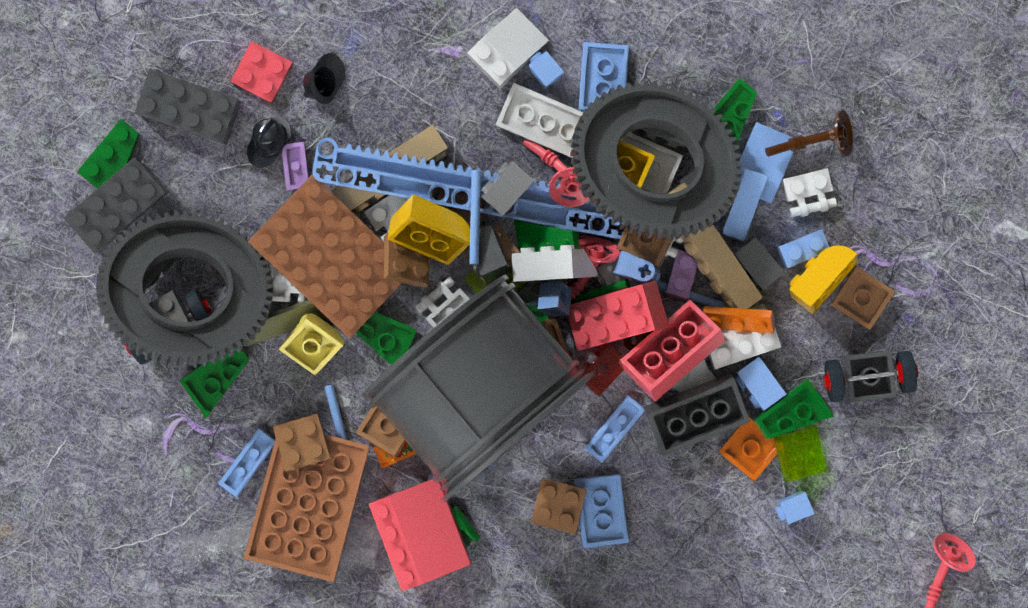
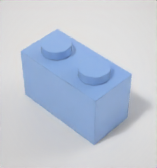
M821 229L776 247V251L783 268L786 269L818 256L822 251L829 248V245Z
M756 356L734 372L737 376L735 382L741 390L746 388L751 395L748 399L755 409L759 407L761 410H766L786 395L759 356Z

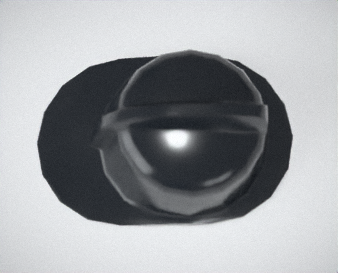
M333 53L324 54L314 68L306 73L303 79L304 97L315 99L322 104H328L334 99L345 78L344 63L339 56Z
M270 118L260 120L255 124L252 139L247 147V157L253 166L264 168L271 165L277 159L291 137V128L286 120Z

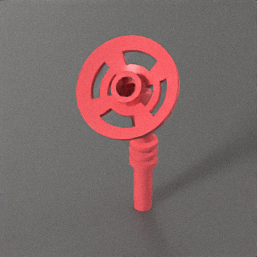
M525 138L523 145L541 157V161L545 162L546 165H549L551 168L554 167L558 171L549 183V192L552 199L565 207H577L587 203L590 199L589 197L585 198L584 193L579 189L581 182L575 181L577 174L572 172L574 167L567 168L559 160V156L551 150H545L537 143ZM562 177L560 187L555 189L557 179ZM563 194V195L568 196V197H575V196H576V198H575V199H567V198L562 197L561 195Z
M597 237L579 239L580 249L585 250L596 269L599 264L613 262L619 257L620 250L617 249L616 244L609 240ZM604 247L609 249L612 252V254H608L604 250ZM590 277L578 278L576 282H572L573 286H569L572 289L571 300H575L576 295L579 296V292L584 291L583 287Z
M942 533L934 540L935 552L942 562L932 585H929L931 590L927 591L929 595H926L927 603L925 608H935L936 603L940 601L938 597H941L940 592L943 591L941 587L950 567L957 571L967 572L972 570L976 564V558L972 549L955 535ZM945 542L953 543L954 545L958 546V548L955 546H946ZM964 554H965L966 557H967L968 564H965V556H964Z

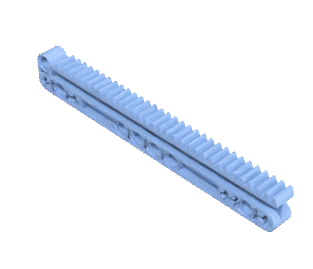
M324 138L318 142L313 164V176L317 181L407 199L414 194L435 204L471 211V167H467L463 171L462 165H458L456 170H454L452 163H449L447 168H445L444 162L440 161L438 166H435V160L432 159L427 165L425 158H422L417 163L416 156H413L408 161L406 154L399 159L398 153L395 152L392 157H389L388 151H385L381 156L379 149H376L371 154L370 147H367L362 152L360 145L355 150H352L351 144H348L346 149L339 148L337 143L331 138ZM326 141L334 145V152L331 155H325L321 151V145ZM326 165L327 170L334 171L333 166L339 167L336 172V181L331 180L333 175L327 174L324 178H321L317 168ZM344 169H349L353 173V179L348 183L340 179V172ZM486 170L483 175L481 174V189L489 180L494 182L499 174L494 172L491 177L489 170ZM356 171H362L361 177L373 174V179H376V183H372L371 187H367L366 182L359 180V185H354L357 179ZM533 179V183L513 204V209L503 216L491 205L485 209L480 208V213L621 239L624 232L620 231V234H618L617 230L610 229L609 224H611L612 217L604 219L605 212H596L597 207L589 204L591 200L577 207H565L556 203L550 195L549 183L545 186V181L541 180L536 185V180ZM436 187H442L445 191V195L441 200H435L432 197V191ZM460 191H464L468 196L464 204H457L455 201V195ZM563 194L561 195L562 197L567 198V199H575V198H576V196H575V197H568V196H565V195H563ZM575 213H577L578 218L586 220V229H583L585 224L576 222L575 226H573V222L569 221V218L574 217ZM595 218H601L603 221V226L600 230L592 228V221ZM616 222L615 224H612V225H617V226H618V225H620V222Z

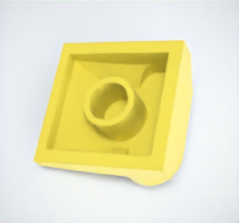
M306 314L301 317L299 324L279 346V350L316 375L344 345V339L335 328L317 315Z

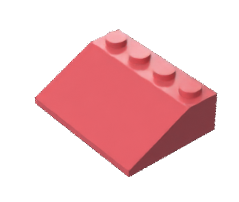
M434 479L369 503L401 591L427 583L472 564L448 500L444 503L441 500L445 496V491L440 490L442 483L439 481L435 484Z

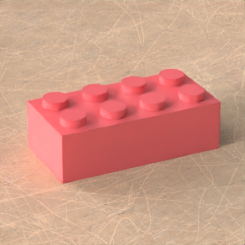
M656 281L571 304L568 315L577 351L669 326Z
M691 300L686 302L667 319L669 326L654 330L620 360L624 371L655 402L725 341L722 330Z

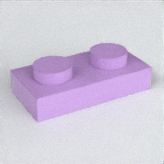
M305 142L286 144L282 149L287 191L297 190L309 178Z
M678 250L665 295L685 301L689 298L698 264L696 259L689 255L688 252Z

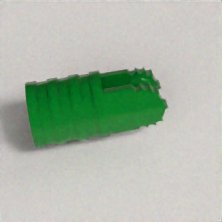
M456 504L451 510L467 549L471 543L468 537L473 542L479 541L481 537Z

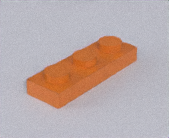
M704 306L703 312L721 330L774 333L775 330L772 310Z

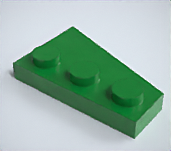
M741 78L734 83L714 107L716 110L713 114L715 116L721 114L720 122L728 123L725 129H732L733 132L730 137H736L737 139L734 145L739 140L757 94Z
M514 219L520 253V248H534L535 252H540V247L554 246V251L560 250L561 245H574L575 249H580L578 231Z
M243 348L241 352L234 349L233 357L226 353L225 361L217 359L216 364L207 362L205 367L201 364L179 380L205 418H207L250 358Z

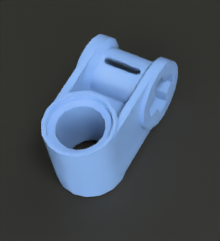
M624 251L620 252L612 272L615 275L642 284L652 281L658 282L660 279L659 269L651 262ZM645 271H647V272L651 271V274L645 276V275H644V272H645Z

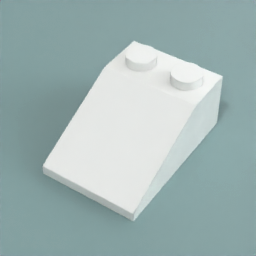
M516 8L471 48L467 55L501 89L549 40Z

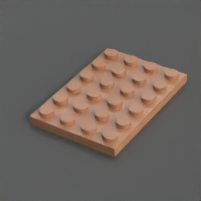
M313 174L247 241L349 339L402 284L401 282L384 279V242L323 183L317 181Z
M324 434L331 459L285 472L275 439L243 559L335 582L370 446Z

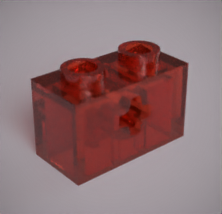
M603 344L594 353L596 356L591 364L587 361L580 368L581 370L584 367L586 369L585 373H590L593 370L597 373L599 370L597 367L598 363L608 364L606 367L608 372L606 374L597 373L585 383L597 396H600L624 371L620 362L624 356L611 344H608L607 347Z

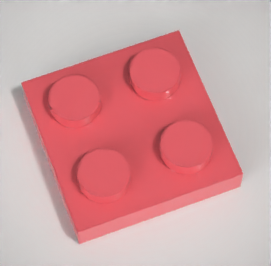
M251 41L230 82L273 104L293 62Z

